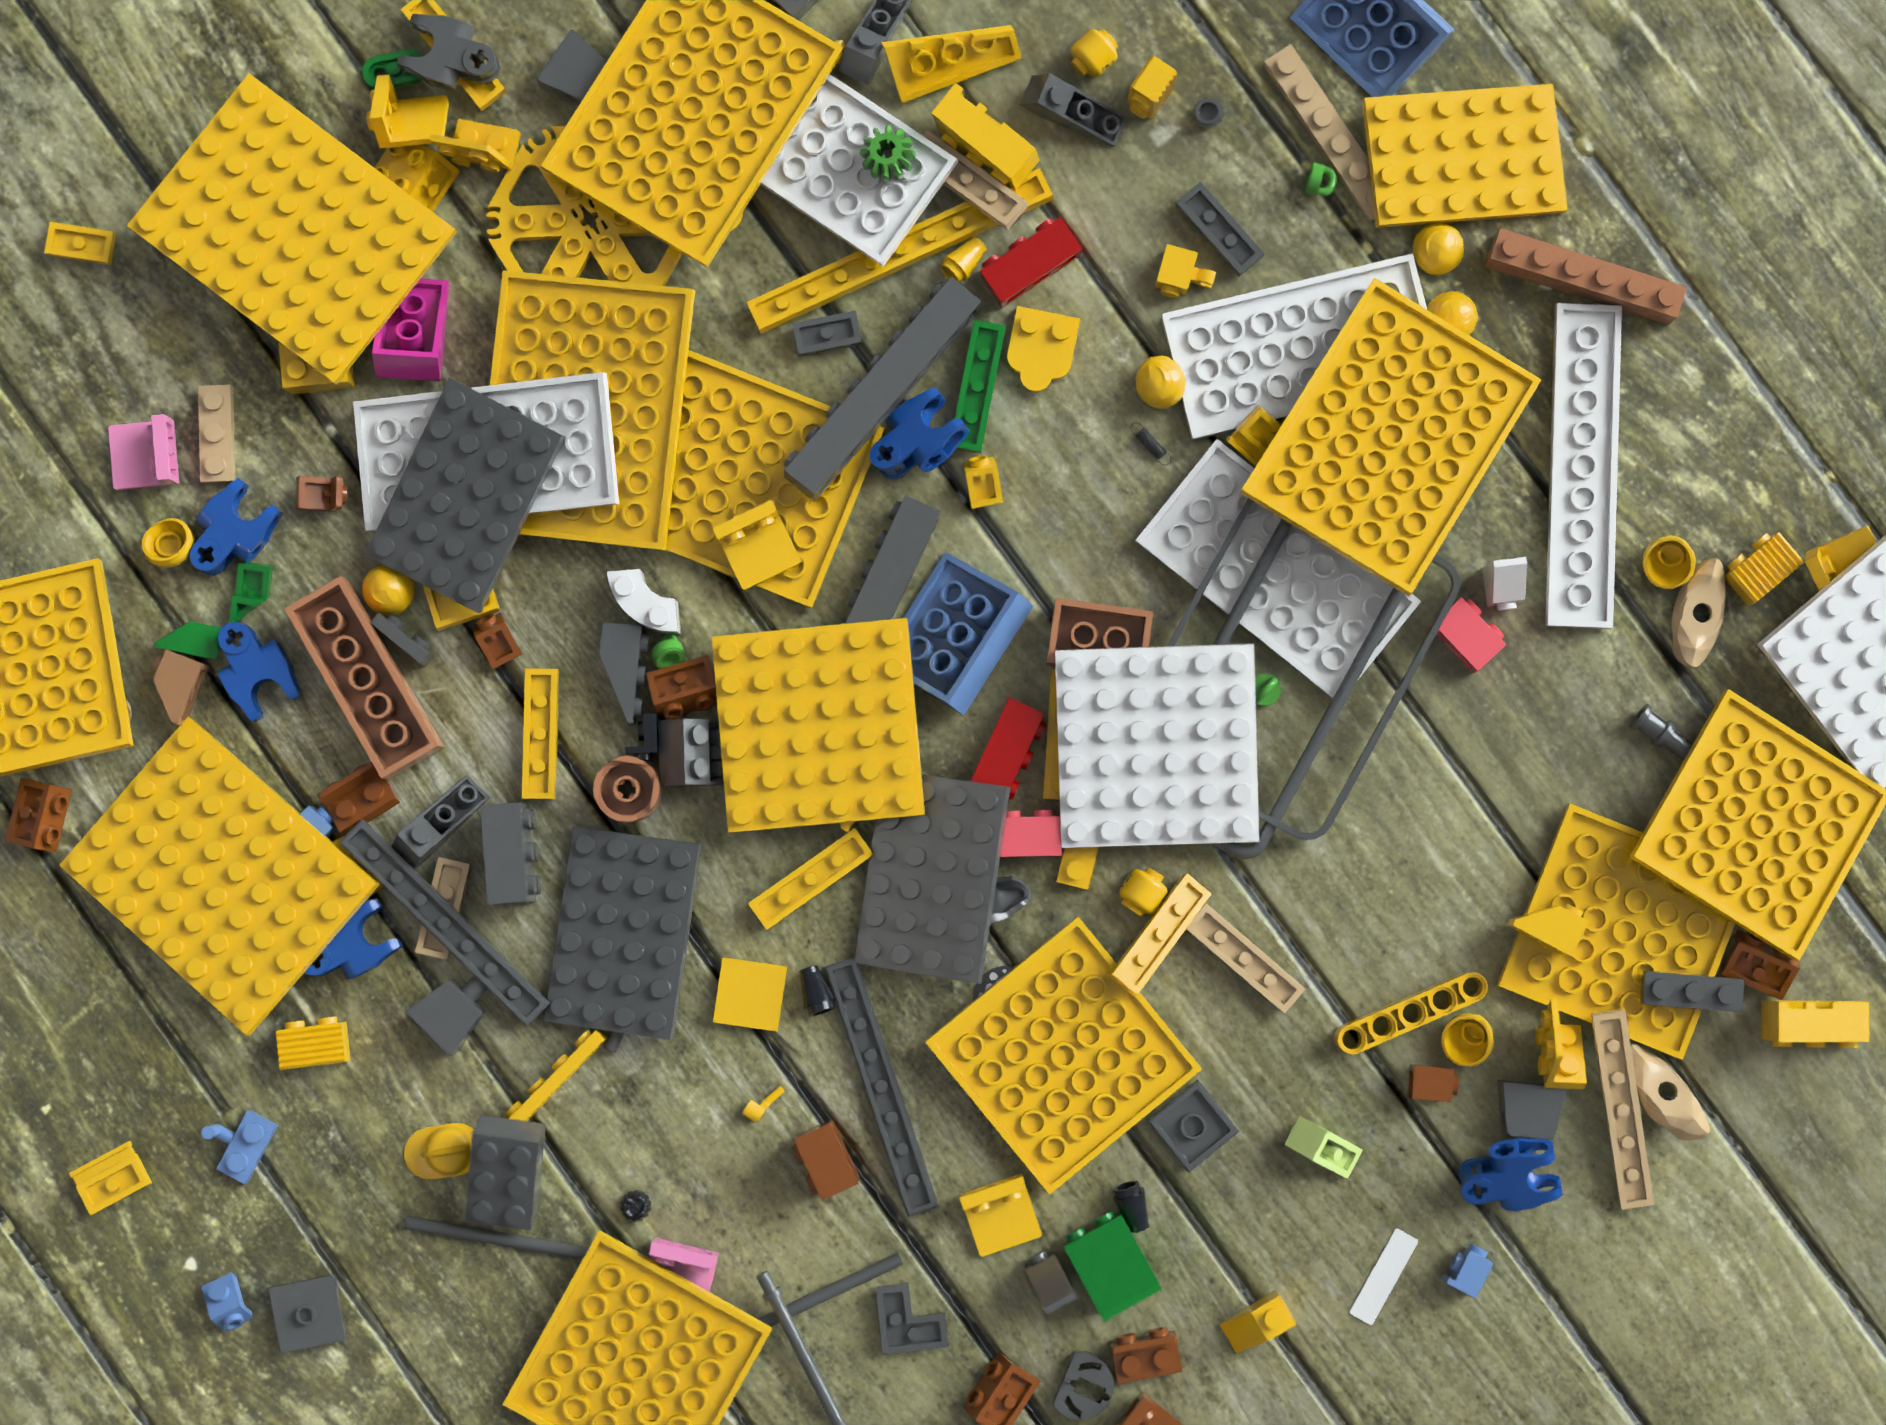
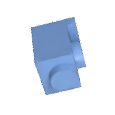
M1470 1243L1468 1248L1464 1247L1462 1253L1457 1252L1449 1267L1452 1270L1451 1275L1443 1274L1441 1280L1476 1299L1494 1263L1486 1258L1487 1251Z

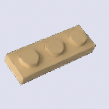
M198 386L200 482L202 484L231 483L235 480L233 386Z
M438 857L431 886L460 913L472 864ZM422 925L415 953L449 960L450 952Z

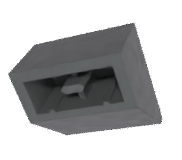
M718 719L658 721L661 787L724 785Z

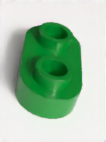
M407 49L372 57L363 66V78L372 89H375V77L379 71H385L386 75H390L394 89L417 84L422 80L401 70L396 63L399 55L421 57L423 55L416 50Z

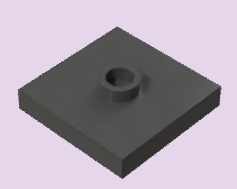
M1198 1079L1146 1120L1188 1173L1240 1132Z
M336 1274L269 1288L281 1353L348 1339Z

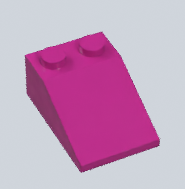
M421 278L374 337L372 350L375 377L441 381L445 351L449 280Z

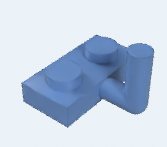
M247 1110L235 1133L219 1124H212L204 1127L201 1135L204 1139L217 1138L229 1145L216 1170L243 1184H248L279 1125L252 1110Z

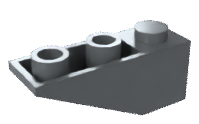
M874 0L845 47L839 72L868 85L885 57L882 42L893 40L912 0Z
M1051 73L1032 75L1020 103L1024 108L1048 121L1112 147L1116 145L1127 118Z
M602 622L599 655L627 722L631 725H636V719L642 718L644 701L638 697L639 686H645L646 666H641L642 653H648L649 634H644L645 628L641 625Z
M466 775L396 835L391 847L416 869L434 854L480 808V805L485 804L490 797Z

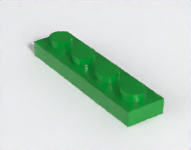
M974 320L955 419L960 418L970 432L956 449L981 454L1006 329L1005 325Z

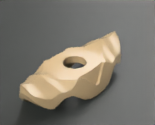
M1717 558L1704 560L1695 566L1692 577L1678 592L1671 620L1673 653L1681 664L1690 668L1699 667L1703 663L1717 640L1723 622L1726 586L1723 565ZM1697 604H1704L1710 610V617L1704 623L1698 622L1693 616V609Z
M1638 1044L1631 1045L1639 1105L1651 1119L1667 1128L1680 1140L1694 1141L1707 1136L1710 1132L1708 1121L1698 1100L1681 1077L1662 1059ZM1664 1083L1670 1084L1675 1089V1099L1670 1101L1663 1099L1658 1092L1659 1085Z

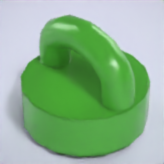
M1311 163L1304 192L1313 196H1328L1331 194L1337 183V176L1334 170L1326 167L1324 164ZM1323 174L1329 178L1326 188L1320 187Z
M666 634L653 647L651 656L655 666L661 669L682 663L685 659V652L681 642L677 640L674 634Z
M1271 674L1257 675L1255 677L1256 704L1268 706L1275 703L1281 694V686L1278 679Z

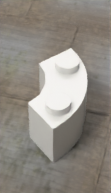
M640 569L607 572L609 585L616 601L632 619L645 628L658 633L681 635L678 602L673 598H664L653 593L647 586L644 573Z

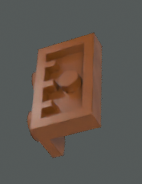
M709 655L646 673L653 705L660 720L677 719L683 714L697 710H708L717 705L715 675Z
M372 762L360 765L353 773L340 781L331 783L324 791L317 795L320 802L327 807L335 825L343 836L361 819L368 823L400 803L389 780L381 779Z
M21 778L5 841L33 849L56 852L72 790Z
M1737 930L1734 934L1735 944L1720 969L1721 975L1727 978L1744 979V985L1783 1000L1800 969L1799 961L1790 959L1748 931L1746 933Z
M1160 1327L1149 1330L1148 1336L1136 1338L1135 1333L1116 1336V1342H1110L1117 1384L1183 1372L1175 1331L1168 1332V1327Z
M998 1353L994 1360L987 1365L985 1373L977 1386L969 1392L963 1408L975 1421L982 1425H1013L1041 1381L1036 1376L1012 1363L1003 1354Z

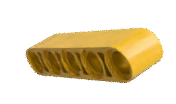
M1462 972L1342 1024L1334 1032V1043L1339 1050L1348 1054H1357L1480 1001L1487 994V981L1479 973ZM1472 977L1476 980L1478 989L1475 994L1468 996L1463 990V983L1466 979ZM1442 990L1447 994L1448 1002L1445 1007L1438 1009L1433 1004V996L1436 992ZM1413 1003L1418 1009V1016L1415 1020L1407 1022L1403 1017V1009L1406 1005ZM1383 1016L1388 1022V1029L1384 1034L1377 1035L1373 1031L1372 1025L1376 1018ZM1352 1029L1358 1034V1042L1354 1047L1347 1048L1343 1044L1342 1037L1346 1031Z

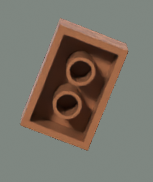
M1056 598L1054 601L1046 666L1056 667L1055 650L1149 647L1154 611Z

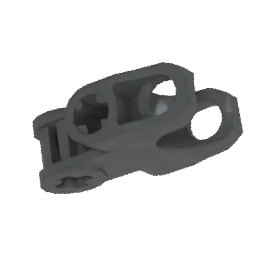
M412 14L410 24L419 32L432 36L433 46L430 52L421 57L399 55L396 64L401 70L418 77L429 85L450 91H455L459 77L481 84L491 83L497 79L501 68L499 60L489 46L471 40L475 30L473 26L443 15ZM484 59L487 60V64H481L480 67L477 68V63H483Z

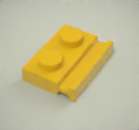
M1258 404L1226 440L1256 466L1280 429L1281 424Z
M131 1141L118 1146L69 1173L90 1216L152 1184L138 1154L135 1153Z

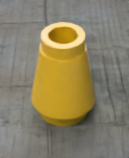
M974 236L971 240H968L946 255L940 268L948 279L952 277L959 283L962 280L966 281L983 257V254L987 251V247L979 238Z

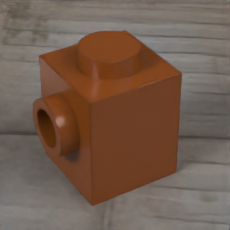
M1410 1064L1407 1097L1452 1102V1095H1457L1459 1078L1458 1075H1454V1069Z

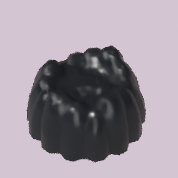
M629 1191L620 1202L622 1215L627 1220H632L633 1222L642 1221L651 1211L650 1206L652 1203L649 1200V1196L645 1195L642 1191Z

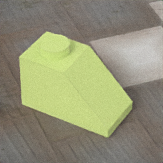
M1299 1116L1284 1144L1347 1179L1363 1151L1361 1148L1302 1116Z

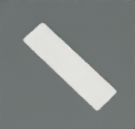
M1398 1228L1395 1229L1353 1304L1350 1314L1369 1325H1373L1417 1246V1239Z

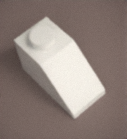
M1526 557L1497 560L1482 568L1487 607L1497 606V611L1511 610L1517 608L1516 603L1525 600Z

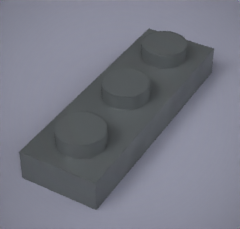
M1201 182L1176 202L1175 206L1238 277L1264 256L1265 253Z
M1643 971L1640 1004L1742 1012L1744 979Z

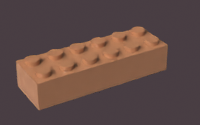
M339 576L284 608L381 779L390 780L445 748L377 628L370 623L372 619L348 579Z

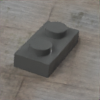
M856 310L792 323L799 357L862 344Z
M378 612L370 622L420 664L426 666L434 657L427 651L430 645L417 634L412 638L402 630L406 625L390 613L386 617Z

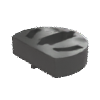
M1074 1351L1054 1397L1053 1406L1064 1416L1075 1420L1090 1419L1103 1412L1111 1401L1114 1389L1113 1378L1106 1363L1093 1353ZM1095 1362L1100 1364L1099 1368L1088 1366L1078 1369L1080 1364ZM1079 1377L1104 1387V1393L1109 1395V1397H1101L1100 1401H1097L1074 1391L1075 1387L1070 1382L1071 1380L1078 1381ZM1067 1396L1070 1397L1074 1406L1081 1411L1080 1415L1068 1407L1065 1402Z

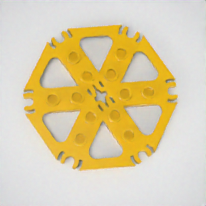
M550 126L556 135V139H553L546 129L542 130L546 141L541 146L536 145L532 138L527 139L528 145L533 151L532 154L526 150L524 144L521 145L515 156L512 170L506 172L487 207L490 212L486 213L488 220L499 221V226L496 229H487V234L491 238H497L488 240L507 271L523 272L511 253V245L514 241L559 240L541 274L579 278L589 258L593 255L609 281L665 286L682 256L681 252L669 246L659 266L653 273L642 272L620 237L653 235L541 168L542 162L565 126ZM534 166L540 170L560 204L515 206L510 202V194L524 169ZM590 200L592 201L595 207H591V205L589 204ZM584 207L586 212L592 217L599 216L595 220L596 227L600 232L599 234L590 225H582L586 220L581 208ZM572 211L576 212L578 216L577 218H575Z

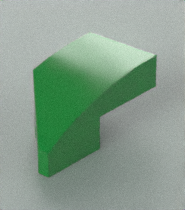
M238 562L235 595L231 596L229 623L238 622L269 598L273 565Z
M189 621L155 641L153 647L216 660L220 646L218 634L221 628Z

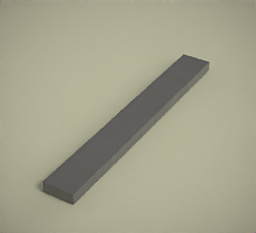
M361 819L339 841L389 893L526 1027L550 1004L514 966L364 819Z
M855 956L825 966L907 1217L939 1207L859 965L855 962Z

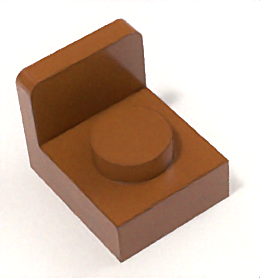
M502 613L496 615L487 614L476 622L477 625L473 626L474 637L493 669L522 655L517 642L506 625Z

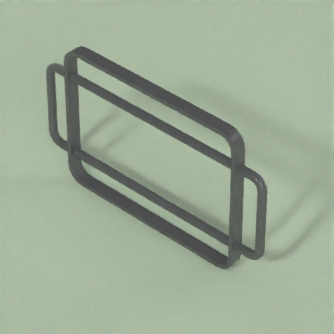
M1247 498L1167 646H1175L1253 504L1254 501ZM1282 518L1212 645H1227L1293 526ZM1436 554L1431 561L1447 572L1451 581L1450 592L1321 827L1312 833H1302L1282 823L1281 819L1404 596V593L1394 587L1270 814L1268 815L1259 810V818L1265 821L1259 832V842H1253L1249 846H1243L1238 843L1211 844L1235 857L1252 859L1260 855L1267 847L1276 828L1303 840L1317 839L1329 830L1458 595L1460 578L1451 563Z

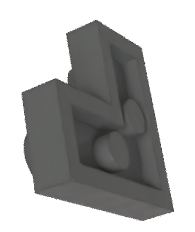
M909 1283L876 1286L883 1354L949 1347L945 1312L912 1316Z

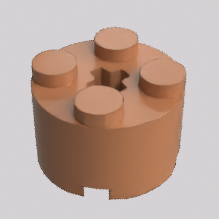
M621 756L609 761L598 771L593 784V794L599 808L609 818L625 823H635L650 817L656 811L662 799L663 787H661L658 772L649 763L636 757ZM628 781H631V786L636 787L635 794H630L629 798L626 799V794L621 792V786H627Z

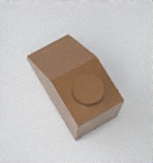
M165 649L164 654H160L155 661L153 672L156 674L153 681L170 721L182 725L184 720L190 716L210 666Z

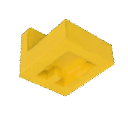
M977 455L971 457L968 462L962 463L972 509L1004 503L998 467L994 457Z

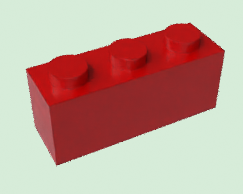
M1061 217L1055 221L1051 218L1045 220L1035 228L1037 233L1028 239L1025 236L1018 238L1009 245V252L1001 257L995 254L982 264L983 269L980 270V278L1001 309L1081 256L1083 248Z
M1009 697L971 782L1010 787L1009 799L1013 800L1020 782L1015 780V777L1020 768L1023 770L1027 769L1034 754L1028 750L1034 738L1040 741L1047 723L1042 721L1045 713Z

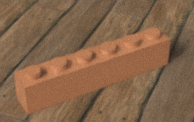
M1502 228L1493 236L1484 264L1486 268L1603 305L1622 306V311L1669 325L1678 318L1687 289L1686 286Z

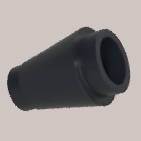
M818 965L800 970L804 1010H808L809 1016L821 1015L835 1009L833 1004L835 998L822 973L819 971Z
M1129 1181L1115 1187L1113 1199L1130 1231L1137 1233L1149 1228L1145 1189L1140 1187L1139 1181Z

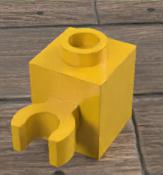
M1167 244L1154 288L1161 289L1160 293L1165 296L1179 298V295L1186 296L1190 282L1211 289L1216 272L1194 267L1198 252Z

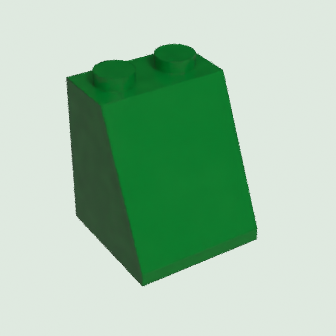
M1111 1210L1094 1219L1096 1225L1084 1230L1082 1226L1068 1233L1065 1236L1067 1241L1062 1243L1104 1322L1162 1290L1120 1211L1113 1214Z

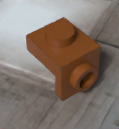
M335 476L333 478L296 477V510L335 512L342 509V504L346 503L347 486L343 485L342 476Z

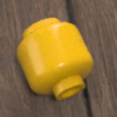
M1089 29L1071 46L1070 52L1073 57L1071 65L1081 76L1088 74L1092 77H1099L1117 60L1116 49L1118 44L1104 29L1099 31Z
M1147 867L1145 872L1140 869H1133L1119 890V895L1123 899L1121 904L1140 917H1143L1144 914H1154L1168 893L1166 886L1161 883L1164 876L1150 867Z

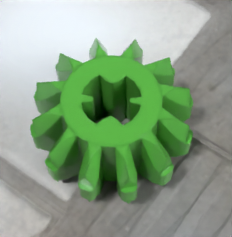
M887 124L885 133L880 134L879 129L874 127L873 133L875 138L864 137L863 141L867 147L860 149L859 152L860 156L865 158L862 162L864 170L871 169L870 174L874 179L882 174L884 182L887 183L891 179V174L894 173L896 178L901 180L903 177L901 169L911 171L912 165L908 160L916 157L915 151L910 149L913 145L912 139L910 137L904 138L905 133L901 128L893 133L892 127ZM889 149L892 156L886 158L883 152Z

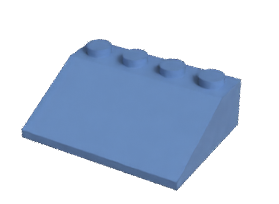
M1305 0L1290 16L1313 41L1372 97L1393 96L1455 31L1424 0Z
M945 552L903 617L908 619L914 686L964 716L1033 608V605L1019 592Z

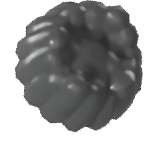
M1205 97L1194 105L1193 118L1203 128H1212L1222 121L1224 115L1223 106L1219 100H1215L1213 97Z

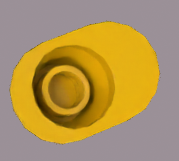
M450 1123L426 1127L416 1131L409 1137L404 1147V1159L407 1167L414 1175L422 1179L431 1180L468 1173L474 1129L463 1123Z

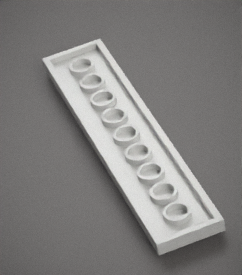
M1557 303L1555 305L1545 627L1613 628L1622 306L1569 303Z

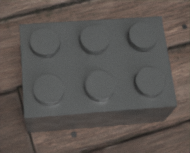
M522 802L480 805L487 905L536 902V895L541 894V883L539 875H534L533 862H538L537 843L531 840V829L536 828L534 810H530L529 804Z
M480 1115L472 1133L466 1222L531 1231L538 1212L546 1124Z

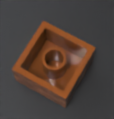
M833 1118L796 1135L794 1138L795 1144H793L791 1149L799 1166L805 1163L809 1172L805 1179L813 1196L819 1194L823 1201L859 1183V1174Z

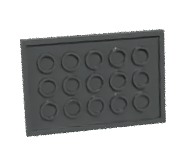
M449 378L365 555L474 612L481 613L566 436Z
M922 774L925 815L875 820L871 851L874 855L869 859L855 962L856 964L981 984L1010 787Z
M573 826L547 997L550 1004L546 1007L544 1021L666 1040L674 1039L702 844Z

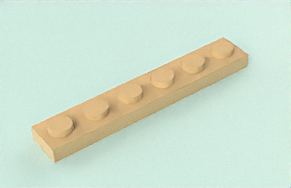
M1292 44L1265 60L1263 65L1367 221L1371 223L1375 220L1368 158Z
M1619 1009L1592 1013L1590 1015L1619 1207L1621 1210L1652 1206L1654 1205L1626 1011Z

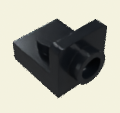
M657 713L643 714V721L638 722L639 741H644V746L625 747L626 755H633V757L643 761L653 760V754H659L658 721L660 719Z

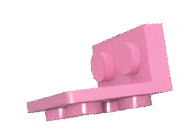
M165 414L151 415V422L111 425L108 427L114 489L127 490L179 484L173 419Z
M655 1237L649 1251L650 1259L710 1292L719 1252Z

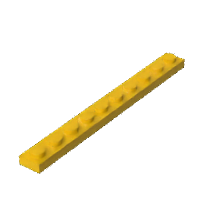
M1040 168L1031 171L1017 190L1006 184L1007 188L1027 201L1028 207L1022 214L1054 200L1053 193ZM966 201L912 226L884 267L860 251H857L748 301L747 305L762 334L999 224Z

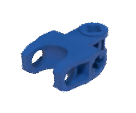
M936 387L906 400L887 417L886 425L891 432L877 441L870 451L872 464L887 479H900L916 465L923 472L934 470L953 454L955 449L969 434L970 430L960 418L953 419L940 428H930L932 417L943 407L946 401ZM882 448L886 449L884 453L880 451ZM899 466L900 469L896 471L894 468Z
M240 478L235 479L225 489L213 496L195 520V523L204 529L205 532L193 544L189 557L193 566L207 575L222 573L236 556L245 563L251 562L269 542L271 534L283 514L275 506L271 505L256 519L250 521L242 520L238 513V505L247 493L249 486ZM207 552L212 553V556L215 558L211 563L204 557Z
M231 622L221 628L218 634V642L230 664L217 671L218 676L229 696L242 708L252 722H257L264 718L263 711L257 701V691L264 682L276 681L290 700H296L302 696L293 665L276 639L262 645L255 631L251 627L239 622ZM234 633L244 636L240 639V646L232 644V641L236 639Z
M376 898L365 902L322 951L321 954H323L324 958L320 960L321 967L311 964L304 973L313 976H323L342 967L347 979L351 980L378 967L390 955L401 949L403 945L399 938L390 939L379 945H372L364 938L363 925L366 919L384 908L380 899Z
M1523 1138L1496 1142L1489 1148L1488 1157L1465 1160L1459 1167L1463 1199L1471 1204H1483L1499 1200L1501 1207L1507 1211L1533 1209L1542 1204L1557 1200L1563 1196L1560 1176L1531 1173L1534 1169L1550 1165L1556 1160L1553 1142L1547 1139ZM1537 1150L1546 1151L1542 1154H1531ZM1472 1167H1476L1477 1174L1472 1175ZM1480 1187L1481 1195H1476V1188ZM1544 1187H1554L1549 1191L1538 1190Z

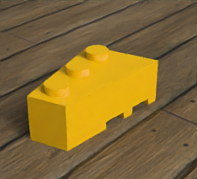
M955 82L931 112L941 134L940 139L956 150L958 148L965 153V157L981 168L983 166L990 171L989 175L1006 186L1008 184L1017 190L1040 161L1036 148L1003 122L1001 125L985 113L987 108L980 102L975 106L966 100L962 93L963 88Z
M1761 1000V1039L1772 1041V1047H1792V1042H1805V1047L1825 1048V1042H1838L1839 1048H1858V1042H1869V1002Z

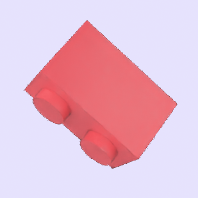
M1461 597L1452 604L1436 635L1474 674L1507 644L1502 640L1504 634L1493 623L1488 625L1479 616L1482 613L1480 608L1472 600L1468 599L1465 601Z
M1034 810V817H1021V811H1007L1000 857L1062 856L1060 816H1053V810Z

